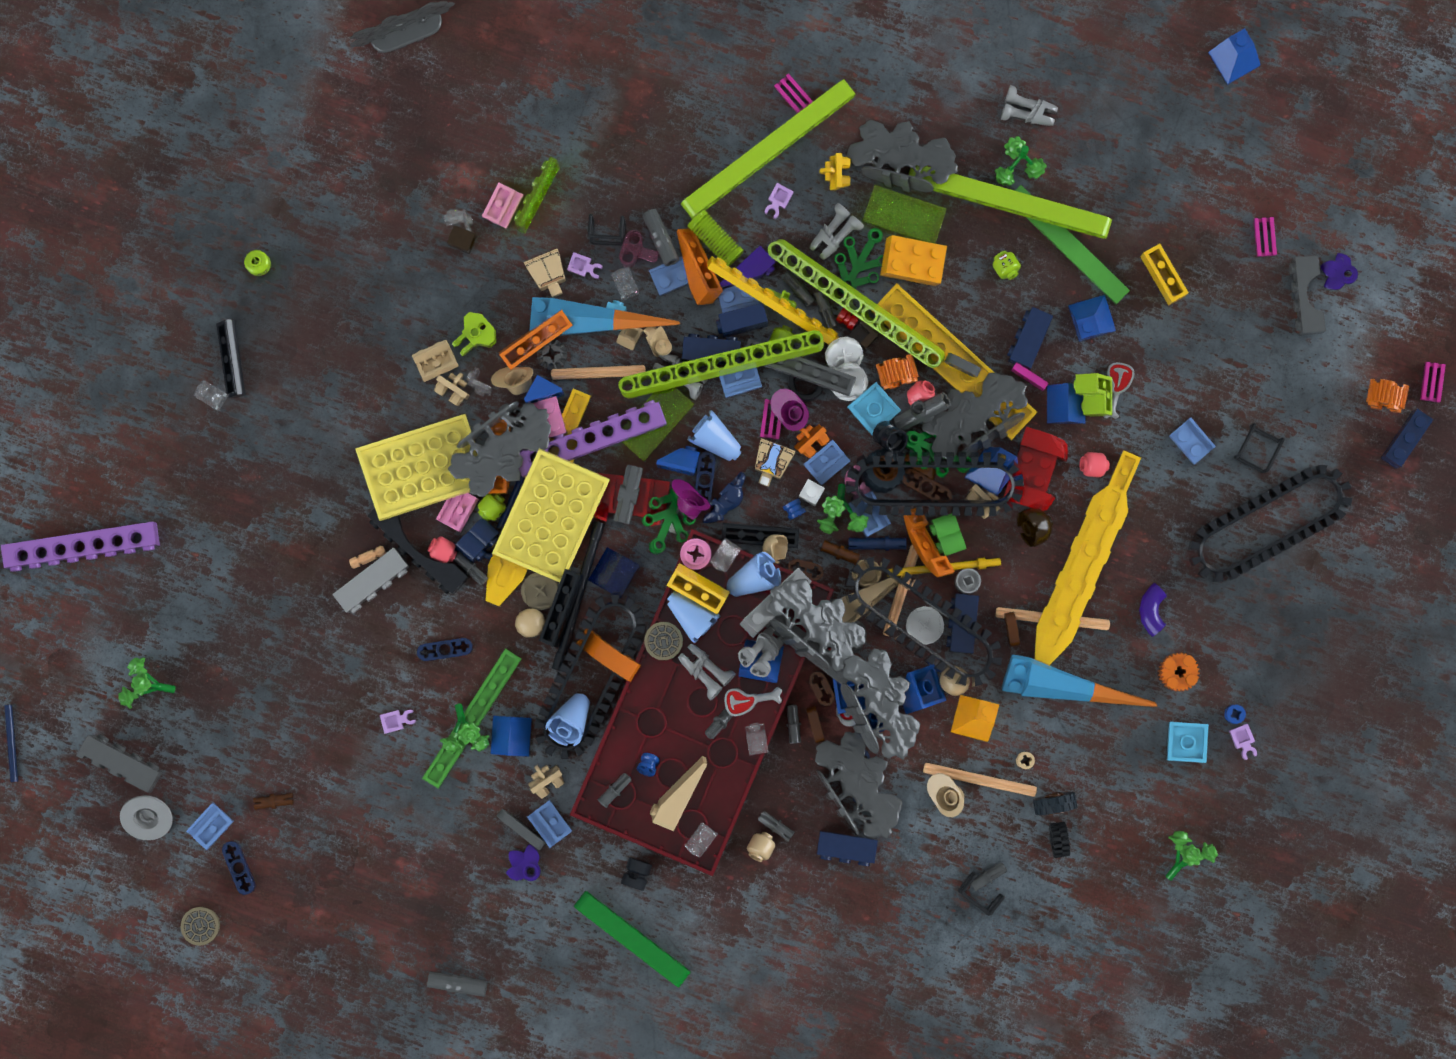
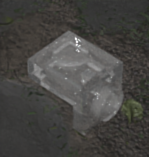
M454 209L447 211V214L443 215L446 226L464 222L466 230L471 231L470 226H473L471 214L467 215L465 210L458 211Z
M629 267L619 269L611 274L622 301L640 294Z
M476 367L474 371L470 370L466 381H469L467 385L475 389L474 393L484 397L485 394L490 396L493 388L477 381L480 370Z
M202 380L194 393L196 398L218 411L229 396L205 380Z
M725 538L710 560V563L713 564L715 569L727 572L742 548Z
M752 723L745 727L749 755L768 753L764 724Z
M702 822L685 844V847L691 854L701 857L718 834Z

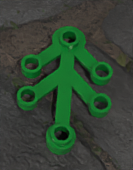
M873 228L868 232V242L859 258L854 247L855 239L850 236L845 238L844 246L847 248L852 265L849 275L845 266L846 256L843 253H838L834 258L839 268L841 280L850 282L851 287L854 289L857 286L868 283L875 284L879 280V274L874 271L870 272L866 277L857 279L856 277L861 271L879 266L882 267L879 260L883 258V255H880L878 259L865 262L874 245L882 241L883 233L880 229ZM872 233H878L879 237L874 239ZM852 240L853 245L848 246L846 241ZM842 256L844 261L838 262L836 258ZM873 274L877 276L875 281L870 279V276ZM838 288L839 291L844 294L843 289Z
M908 431L906 433L908 437L906 448L918 452V461H922V449L930 452V458L934 461V453L931 449L933 443H928L924 440L931 437L936 438V435H930L927 432L919 434L916 431ZM957 455L954 457L953 462H959ZM966 457V462H971V458ZM936 468V474L939 477H945L949 472L948 468ZM957 468V470L962 473H966L971 469Z
M671 488L668 495L660 498L653 497L649 501V507L653 510L658 509L662 504L671 502L669 509L653 515L646 514L642 518V524L647 527L651 526L654 522L664 519L657 538L649 543L650 552L656 555L662 553L666 548L664 540L671 523L677 534L676 539L678 542L683 543L687 541L689 536L688 532L683 530L676 513L678 496L673 488ZM652 501H657L658 506H654ZM682 512L685 525L690 526L695 523L696 519L688 522L687 515ZM645 518H650L651 523H647ZM680 533L685 535V539L680 538ZM656 542L661 544V548L656 547Z

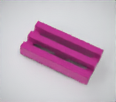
M789 73L779 83L774 85V88L797 114L813 102ZM787 81H789L792 84V86L799 92V94L806 100V104L786 83ZM782 85L789 91V93H790V94L796 99V101L802 106L800 109H799V108L797 107V105L790 99V97L783 91V89L781 88Z
M1274 217L1254 218L1257 257L1276 256ZM1267 222H1269L1271 252H1269ZM1259 223H1262L1265 252H1261Z
M1425 362L1420 400L1441 402L1446 364ZM1432 367L1429 397H1426L1429 369ZM1437 368H1439L1436 398H1434Z
M1016 363L1011 370L1041 391H1044L1048 385L1047 381L1019 363Z
M765 399L760 437L779 440L781 421L778 419L776 435H772L775 416L772 409L768 434H764L768 404H771V400Z

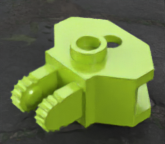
M469 312L464 316L463 334L452 343L454 347H457L466 338L470 341L460 352L464 356L474 347L491 348L496 344V330L482 314ZM485 325V329L481 330V326Z

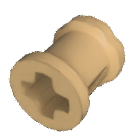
M1021 752L1016 758V764L1022 769H1030L1035 763L1034 756L1029 752ZM1024 755L1030 758L1027 766L1021 763Z

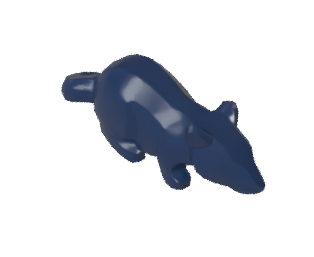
M742 471L719 493L721 497L718 500L714 498L710 502V505H714V508L704 516L703 523L723 521L724 515L728 511L735 509L741 504L743 500L742 486L745 480V474Z

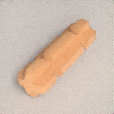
M383 546L376 547V550L372 549L358 555L359 557L351 558L349 563L353 569L360 567V564H367L376 560L377 557H382L386 554L385 548Z

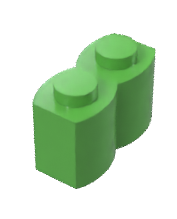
M951 513L948 516L931 520L932 525H929L932 536L936 535L938 539L936 548L940 554L948 556L967 549L956 516H952Z

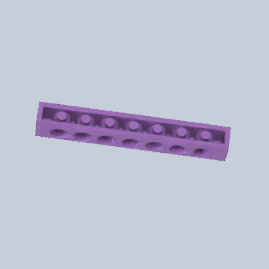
M652 400L644 403L643 408L637 409L633 407L626 410L624 415H611L607 417L608 421L601 423L598 420L590 423L589 428L583 429L579 427L572 430L570 435H557L553 437V441L549 442L548 449L545 451L549 452L551 447L556 446L559 448L557 456L571 461L666 426L667 423L659 402L655 403ZM647 413L650 416L647 423L639 421L641 414ZM624 420H629L632 425L630 429L624 430L621 428V423ZM608 426L614 430L613 434L609 437L603 434L604 428ZM587 434H595L596 438L593 443L585 441ZM570 440L577 441V447L574 450L567 448V443ZM528 449L520 451L519 454L523 458V463L519 470L523 478L526 477L531 467L532 455L537 452L529 451Z
M147 522L1 545L4 568L14 572L21 571L22 567L29 566V569L40 568L41 564L48 563V566L59 565L60 561L67 560V563L78 562L79 558L86 557V560L97 559L98 555L105 554V557L117 556V552L124 551V554L136 553L135 549L143 548V551L155 550L154 546H160L157 523ZM140 533L142 539L139 543L136 544L134 542V536ZM121 536L123 542L120 546L117 547L115 545V539ZM99 539H102L104 542L101 549L96 548V542ZM80 542H83L85 545L82 552L77 550V545ZM61 545H64L66 548V551L63 555H59L58 549ZM42 548H45L47 551L44 558L39 556ZM23 551H26L28 554L25 561H22L20 558Z

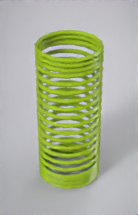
M702 210L688 224V228L694 231L698 238H701V241L710 248L712 253H715L718 258L724 260L727 266L733 264L744 252L741 246L738 247L736 241L733 242L734 239H731L729 234L726 235L727 232H724V229L721 230L722 227H719L717 222L712 220L707 211Z

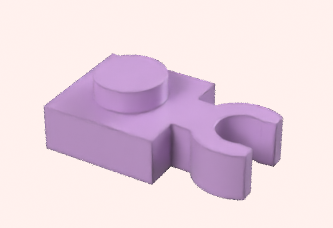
M777 183L768 198V201L772 204L766 207L765 214L767 215L769 210H774L775 215L773 219H777L779 208H786L794 191Z
M573 252L567 271L582 277L590 273L594 279H599V275L594 274V269L599 268L602 270L603 266L597 263L591 265V258Z
M397 710L380 715L384 734L404 729L403 723H416V720L409 721L407 719V715L414 711L407 710L403 715H400V711Z
M1248 724L1229 731L1235 748L1242 747L1241 756L1244 760L1248 759L1246 753L1249 750L1253 756H1257L1256 749L1250 745L1255 740Z

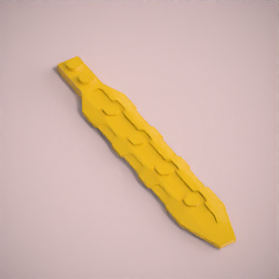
M574 388L562 413L567 434H564L565 436L572 434L571 431L579 427L591 398L590 395ZM570 440L567 443L569 450H574L577 447L576 440ZM553 446L550 448L549 453L557 456L559 448ZM493 554L488 564L486 601L500 606L524 580L528 569Z
M1122 451L1108 486L1095 494L1091 499L1085 513V520L1078 536L1074 538L1065 566L1058 575L1055 589L1037 624L1034 658L1037 661L1050 666L1074 639L1086 604L1093 595L1102 567L1109 558L1110 549L1118 530L1122 528L1128 514L1126 492L1141 460L1140 457Z

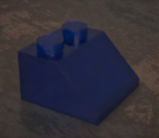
M607 547L588 581L609 593H619V599H622L640 565Z

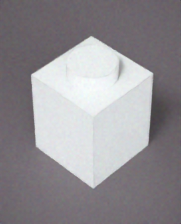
M808 479L798 498L816 506L825 488Z

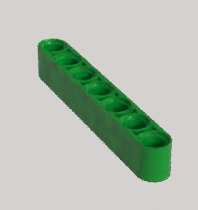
M584 891L574 904V907L678 988H680L691 973L684 965L589 892Z

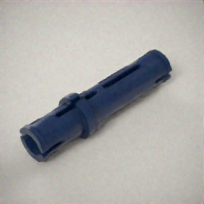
M906 537L849 538V550H906Z

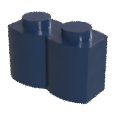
M481 518L457 542L456 548L472 563L476 560L479 562L486 555L485 551L489 547L493 548L499 538V532L484 518Z

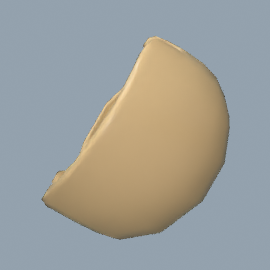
M777 534L768 536L762 546V552L768 553L775 560L774 563L779 564L778 560L785 559L788 548L787 537Z
M860 560L857 563L863 571L867 569L864 560ZM874 561V567H880L877 564V562ZM879 570L866 572L861 577L859 586L866 588L878 583L882 577V572ZM852 572V578L855 581L858 575Z
M525 609L516 617L515 627L522 636L526 638L535 637L541 634L546 620L544 615L537 609Z
M955 666L963 673L968 674L963 668ZM947 667L940 675L941 688L952 696L964 694L970 685L969 677H967L966 686L955 684L960 675L955 673L953 679L949 680L944 676L950 669Z

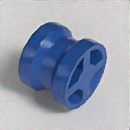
M799 498L782 507L784 511H787L789 521L806 512L805 508L801 507Z
M1236 704L1229 705L1224 711L1226 721L1232 724L1241 723L1246 716L1244 708Z
M643 753L641 763L637 766V771L645 776H654L656 773L655 767L659 765L660 759L654 754Z

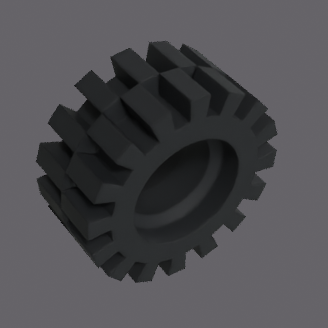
M1065 821L1049 823V836L1053 857L1070 856V841Z

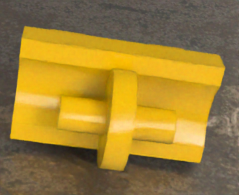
M836 153L834 156H830V161L825 162V168L820 169V174L825 175V181H830V190L835 191L850 186V176L842 175V169L847 170L850 168V158L842 157V153Z

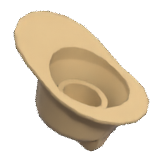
M505 367L492 375L491 382L496 387L507 388L512 394L520 395L529 391L532 385L533 369L530 367H514L510 370L509 367Z
M942 773L932 775L927 783L929 796L943 815L946 817L958 816L964 807L963 791L948 775Z

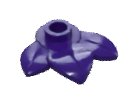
M1337 253L1335 261H1326L1321 264L1322 271L1328 276L1324 287L1327 289H1341L1345 284H1352L1358 278L1357 269L1351 265L1350 258L1345 254ZM1347 271L1352 273L1350 277L1345 276Z
M528 845L524 853L521 851L509 852V861L513 867L508 869L506 874L511 879L516 881L522 879L534 881L540 876L541 869L538 865L540 856L536 848ZM531 867L535 870L533 875L528 874V868Z

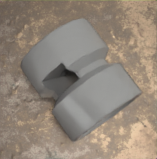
M963 569L955 577V588L962 594H972L981 585L979 573L974 569Z

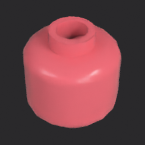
M917 381L907 391L910 405L915 401L924 402L935 396V388L928 381Z
M1087 452L1081 457L1079 464L1080 470L1087 477H1102L1109 470L1110 466L1106 456L1103 453Z
M442 536L437 539L433 538L427 549L429 557L441 563L452 562L457 555V552L454 551L455 543Z

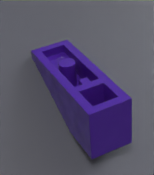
M759 246L736 268L743 273L744 277L756 280L764 275L768 277L775 270L776 261ZM725 279L720 282L722 289L735 286Z

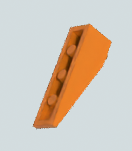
M689 228L678 229L676 232L690 291L697 305L713 304L723 292V289L716 274L707 268L708 258L694 231H691Z
M560 310L498 353L511 370L573 325L564 312Z

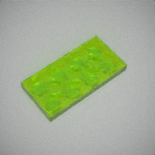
M551 156L548 161H544L540 177L535 178L531 194L526 195L522 211L519 210L514 218L517 230L524 234L560 168L558 160Z
M874 185L862 222L919 241L935 244L947 208Z
M676 387L654 392L645 402L647 403L652 400L655 403L659 402L667 425L622 442L642 461H645L694 406V403ZM647 413L639 416L641 423H647L650 419ZM628 421L622 429H630L631 421Z

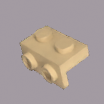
M447 340L437 342L435 345L412 355L424 382L459 367Z

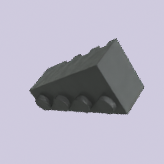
M102 734L98 736L87 735L76 755L81 759L88 757L94 766L103 769L105 767L108 768L107 771L110 774L119 778L124 777V781L147 793L153 791L163 773L158 770L160 766L150 761L149 763L142 761L143 757L134 752L129 754L125 751L126 748L118 743L115 745L108 742L109 738Z

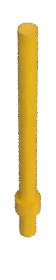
M984 557L977 558L974 561L950 564L954 570L977 568L980 570L991 566H1001V559H985ZM926 566L905 567L896 576H902L904 572H908L911 575L931 572Z

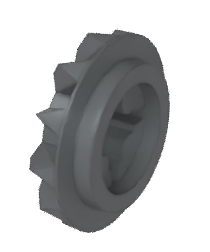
M552 340L537 351L538 362L542 367L549 370L562 367L567 360V350L564 344L558 340ZM550 347L554 352L558 353L554 356V362L550 357L544 356L549 353Z

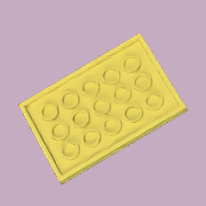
M466 414L355 448L379 521L470 492V479H455L448 470V467L451 466L452 455L456 453L465 454L470 450V444L460 449L456 447L463 438L471 433ZM474 450V451H473V455H474V456H477L478 454H477V452Z
M539 448L492 554L560 582L564 570L570 569L610 479Z

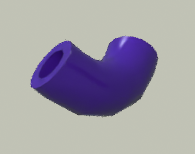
M1155 583L1142 596L1139 608L1141 622L1151 637L1159 633L1166 625L1160 618L1158 609L1167 595Z

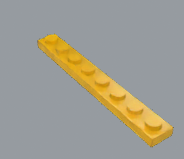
M711 256L708 260L707 268L806 331H819L823 335L824 342L828 345L839 338L835 330L825 328L816 318H809L802 309H795L790 306L791 304L786 299H779L770 289L760 287L756 280L744 277L740 270L730 268L721 258L717 257L716 259Z

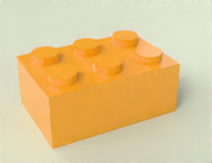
M891 235L886 238L880 276L931 286L939 285L942 281L947 246Z

